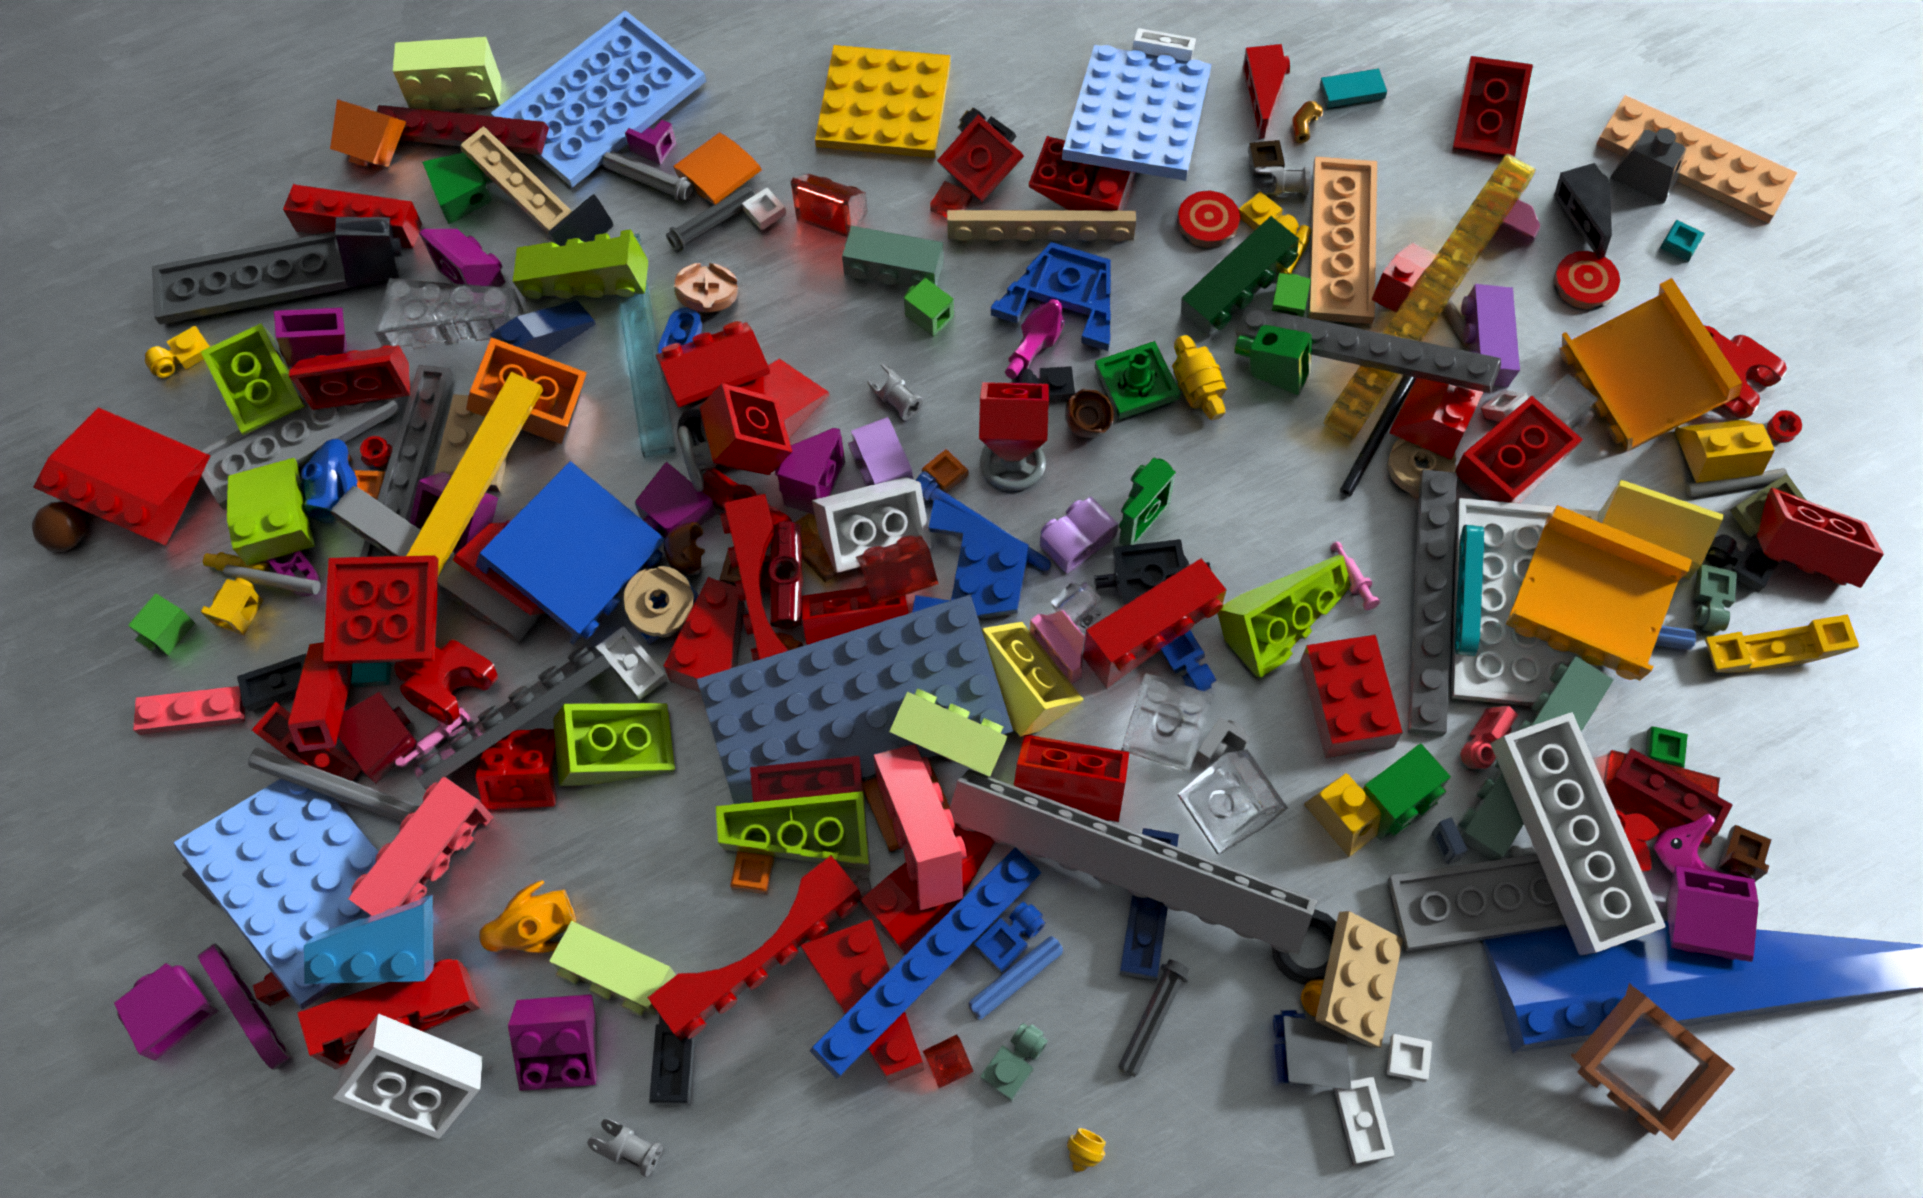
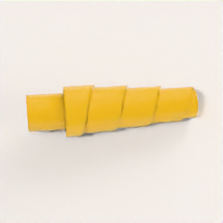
M1301 225L1298 232L1294 234L1299 238L1298 257L1289 268L1283 267L1280 273L1291 274L1295 269L1297 262L1309 243L1308 238L1312 232L1309 226Z
M219 552L218 554L205 553L203 557V566L216 568L217 571L223 572L226 565L269 571V563L259 562L247 566L239 556L225 554L224 552Z

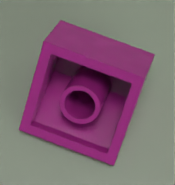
M423 229L419 232L436 269L476 305L506 282L501 272L503 268L501 262L494 254L489 253L487 255L482 251L481 245L473 236L469 235L466 237L458 229Z
M837 428L829 429L791 445L792 453L775 469L784 506L815 515L812 500L831 496L845 464L841 430Z
M442 471L418 480L409 521L420 530L422 529L449 482L451 475ZM487 492L484 494L452 552L458 553L486 526L493 522L498 501L497 497Z

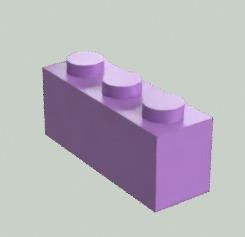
M1475 284L1468 296L1463 298L1461 304V314L1465 316L1466 321L1463 341L1464 343H1469V352L1501 358V367L1493 386L1509 387L1520 371L1513 287Z

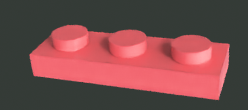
M239 686L136 697L133 730L137 734L143 735L245 723V708Z

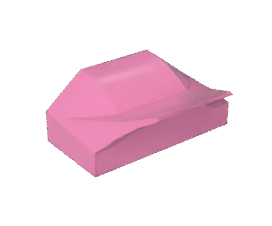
M1504 192L1482 197L1476 208L1479 213L1532 239L1536 238L1540 230V223L1533 207Z
M1061 610L1049 615L1038 614L1030 619L1031 634L1070 683L1073 684L1081 679L1082 650L1085 636L1066 612Z

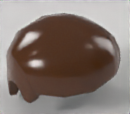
M1081 389L1072 395L1066 404L1065 421L1069 429L1078 437L1086 439L1096 438L1103 435L1113 424V407L1108 397L1097 390Z
M50 502L37 511L32 521L34 538L38 544L49 551L66 552L77 546L81 538L88 533L85 520L88 515L80 508L69 503Z
M689 522L674 527L664 540V553L669 565L685 577L699 574L702 568L701 556L705 553V549L698 547L696 540L704 532L697 522Z

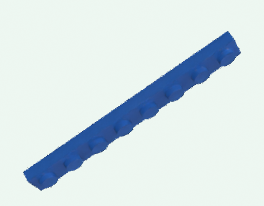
M1015 847L810 1049V1052L838 1079L1042 872Z

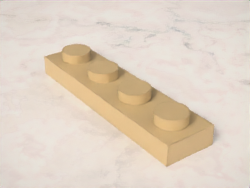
M484 126L461 144V151L547 234L572 212Z

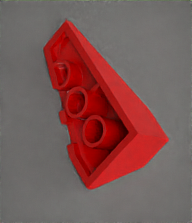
M955 825L954 835L955 837H962L967 857L962 859L964 896L995 841L991 839V836L978 831H966ZM906 862L860 899L863 912L872 919L873 923L903 956L962 900L920 910L916 899L917 881L910 882L906 870Z

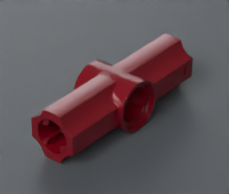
M783 521L773 525L775 534L771 540V563L769 565L771 577L770 624L781 629H794L797 626H801L802 586L804 582L802 574V526L791 521ZM790 570L794 572V575L789 579L782 580L778 578L783 571Z

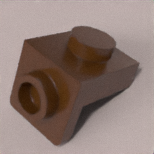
M1734 825L1729 831L1718 868L1730 872V875L1755 879L1756 882L1768 873L1770 866L1765 864L1772 839Z

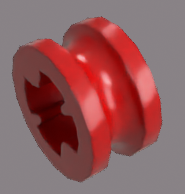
M1782 410L1770 419L1766 429L1772 439L1786 443L1792 441L1800 433L1803 424L1797 414L1792 411ZM1784 422L1790 426L1785 432L1779 428Z

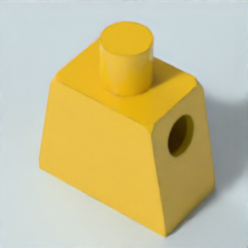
M1347 773L1331 782L1304 803V806L1348 857L1373 840L1378 834L1381 817L1380 810Z

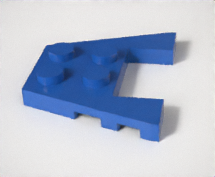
M1050 242L1026 268L1025 274L1007 288V293L999 301L996 300L992 304L991 316L1018 324L1029 297L1046 303L1051 299H1056L1063 308L1089 315L1081 336V343L1109 351L1111 341V260Z
M934 499L928 527L929 532L963 537L951 600L971 595L978 619L1018 613L1029 544L940 500ZM915 595L912 612L951 600Z

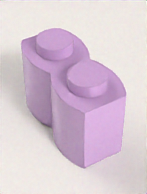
M888 417L851 431L853 441L849 442L848 446L854 461L861 460L864 468L860 469V473L866 487L902 477L913 479L912 469Z
M1092 497L1084 501H1075L1067 509L1066 516L1059 520H1050L1041 530L1040 547L1066 574L1081 565L1091 554L1099 551L1117 535L1119 524Z

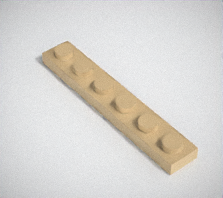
M947 210L948 239L961 241L969 239H988L991 241L1000 239H1019L1022 241L1032 239H1050L1053 241L1134 240L1136 211Z

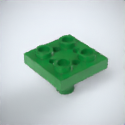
M1155 341L1095 360V370L1119 420L1180 399L1181 393ZM1124 385L1126 386L1125 389H1120V388H1118L1119 386H1120V387H1123ZM1140 393H1141L1142 395H1146V394H1147L1148 396H1147V397H1141L1139 394H1140Z

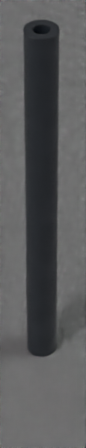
M1402 376L1340 488V492L1343 495L1350 497L1354 493L1417 377Z

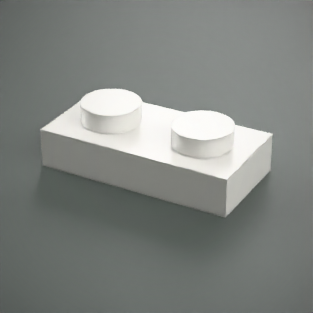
M1138 28L1132 50H1140L1145 54L1155 56L1170 55L1174 59L1190 61L1194 53L1196 38Z
M624 626L596 646V649L608 660L611 668L639 700L667 680L665 673Z
M1374 1077L1351 1081L1350 1090L1334 1088L1353 1164L1357 1165L1394 1157Z

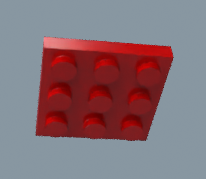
M435 555L329 558L323 661L327 664L435 661L439 559Z

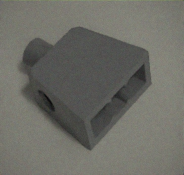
M1663 128L1658 130L1657 133L1651 130H1644L1624 153L1610 178L1665 203L1679 178L1686 148L1684 145L1675 142L1676 135L1670 129Z

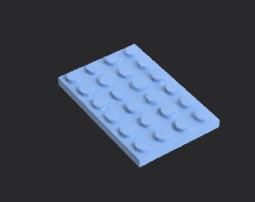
M625 10L492 111L491 116L545 122L549 130L542 155H533L573 188L602 165L603 156L606 152L614 151L617 153L628 144L625 136L628 128L642 133L704 84L706 77L704 72Z
M1094 45L1064 143L1062 160L1186 181L1212 64L1203 63L1200 60H1178L1170 55H1149L1140 50L1116 49L1109 45Z
M279 779L174 842L176 851L301 1010L341 984H304V944L317 933L372 916L348 900V898L352 894L351 889L355 881L361 875L367 874L376 863L375 859L378 851L333 797Z

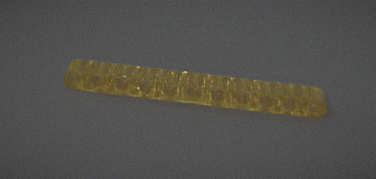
M1509 154L1505 155L1382 334L1422 341L1527 188L1535 174L1536 168ZM1360 365L1332 405L1323 424L1352 441L1399 374Z

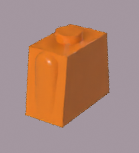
M337 99L330 149L350 155L349 161L367 167L368 162L389 167L406 121Z

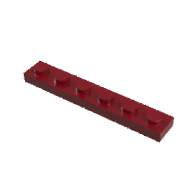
M378 105L376 111L406 121L399 140L461 147L464 141L484 126L510 152L542 155L549 130L546 123L542 121Z

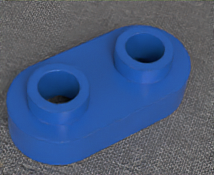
M683 307L675 310L670 315L658 345L659 353H662L661 350L671 344L679 343L684 345L693 342L692 338L701 334L702 322L697 311ZM685 326H691L687 330L682 329Z

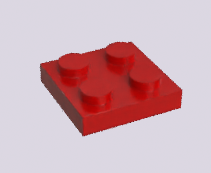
M977 115L937 159V162L983 202L1020 162L1024 155L980 115Z

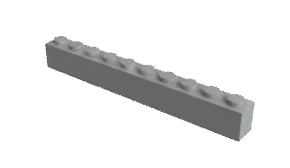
M971 769L956 784L950 811L954 823H957L958 827L963 830L978 831L991 836V839L997 843L1012 844L1022 848L1033 857H1045L1056 861L1064 869L1082 871L1092 875L1098 882L1116 884L1128 889L1131 894L1137 897L1155 899L1171 910L1186 911L1198 916L1201 921L1207 924H1220L1233 929L1241 937L1247 939L1256 938L1269 943L1277 951L1284 953L1292 952L1299 955L1318 901L1316 899Z

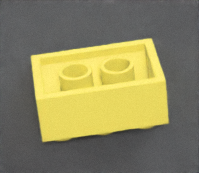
M1620 480L1599 511L1598 522L1691 559L1692 563L1689 571L1683 576L1690 579L1702 565L1724 515Z
M1023 622L982 628L1012 729L1019 736L1043 730L1084 700Z

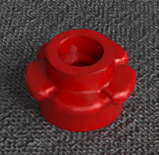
M379 436L368 437L360 445L361 460L367 466L381 467L388 462L393 448L391 444H387V441Z

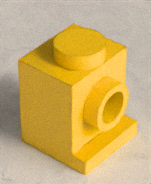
M238 577L235 581L226 579L222 588L215 593L211 607L204 606L201 613L214 626L244 636L264 600L254 590L255 585Z

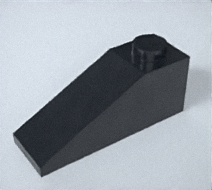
M1595 163L1560 172L1554 196L1598 259L1604 258L1612 237L1610 183L1607 176L1600 171Z

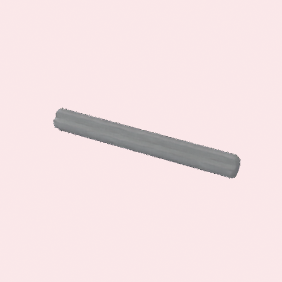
M259 747L252 751L248 759V766L250 768L402 822L408 814L415 813L420 807L411 802Z

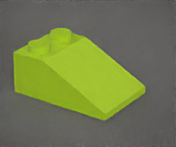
M262 323L200 351L242 435L304 407L297 387L289 377V368L280 354L274 338Z
M295 458L228 476L227 523L232 549L247 566L315 547L309 517L304 507L305 499Z
M667 703L563 704L553 718L559 786L598 785L675 771Z

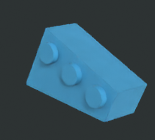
M433 894L400 907L396 906L371 917L361 918L315 934L304 944V984L425 981L434 969Z

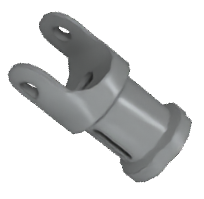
M1282 166L1255 168V172L1273 174L1274 178L1269 187H1256L1253 189V192L1271 195H1281L1282 192H1301L1302 195H1308L1310 167H1304L1302 170H1284Z
M881 364V367L889 374L884 386L880 389L871 381L867 383L885 403L890 402L899 411L901 419L909 420L920 411L924 399L919 395H914L905 386V381L889 366Z
M603 1119L601 1122L602 1128L616 1138L609 1142H604L596 1137H591L587 1141L589 1148L616 1163L623 1161L639 1169L641 1175L649 1176L661 1156L663 1145L658 1142L651 1144L635 1136L634 1130L611 1119Z

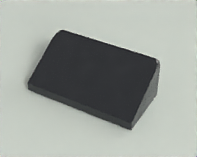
M593 194L548 232L551 242L559 246H564L567 239L573 238L589 242L595 241V235L608 232L614 224L597 196Z

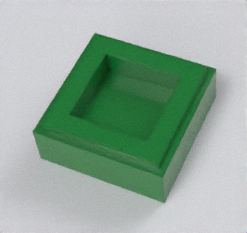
M1651 726L1647 731L1645 756L1669 769L1681 771L1685 767L1688 734Z

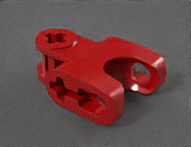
M1704 325L1742 382L1740 396L1720 405V407L1738 418H1748L1757 410L1760 396L1748 385L1746 379L1756 381L1765 387L1773 386L1785 376L1787 371L1786 363L1746 335H1736L1729 340L1715 328Z
M450 640L441 649L435 647V661L395 662L394 667L397 677L404 681L400 686V691L405 699L416 708L447 726L452 725L461 716L457 699L451 694L452 691L462 686H473L485 691L498 680V674L491 661L456 640Z

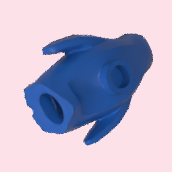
M340 439L327 440L302 470L303 480L301 485L306 513L309 517L322 523H335V521H338L330 513L331 509L352 486L357 487V477L349 466V461H352V457L348 452L347 445Z

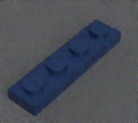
M1147 828L1142 830L1143 835L1175 847L1178 845L1179 834ZM1132 894L1120 974L1157 981L1168 908L1162 902L1149 897H1137Z

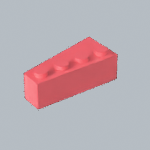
M916 744L874 754L876 782L888 817L892 819L899 849L903 848L910 882L917 881L916 899L920 910L963 899L962 859L967 857L966 848L962 837H955L953 830H955L951 811L949 809L944 810L942 807L943 796L938 782L932 783L930 779L932 772L928 758L920 756Z
M443 776L438 783H433L426 790L423 796V803L416 812H412L405 817L399 827L400 832L392 843H387L380 849L375 859L376 863L367 874L361 875L355 881L351 889L352 894L348 900L372 916L396 906L400 907L420 900L427 892V887L424 885L429 880L433 882L441 878L449 869L450 856L454 851L459 849L465 851L474 840L471 836L473 830L479 823L486 827L494 817L477 798Z

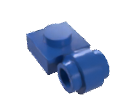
M1191 630L1182 636H1178L1171 643L1161 648V652L1175 674L1186 669L1187 674L1182 676V680L1191 695L1196 692L1202 694L1212 688L1211 684L1216 682V678L1207 663L1199 665L1198 661L1205 658V653Z
M1022 902L1009 916L1013 921L1011 926L1000 918L974 944L975 948L1002 973L1028 947L1027 943L1020 936L1027 935L1032 939L1045 926L1046 922L1042 919L1043 914L1032 904L1028 906L1025 902Z

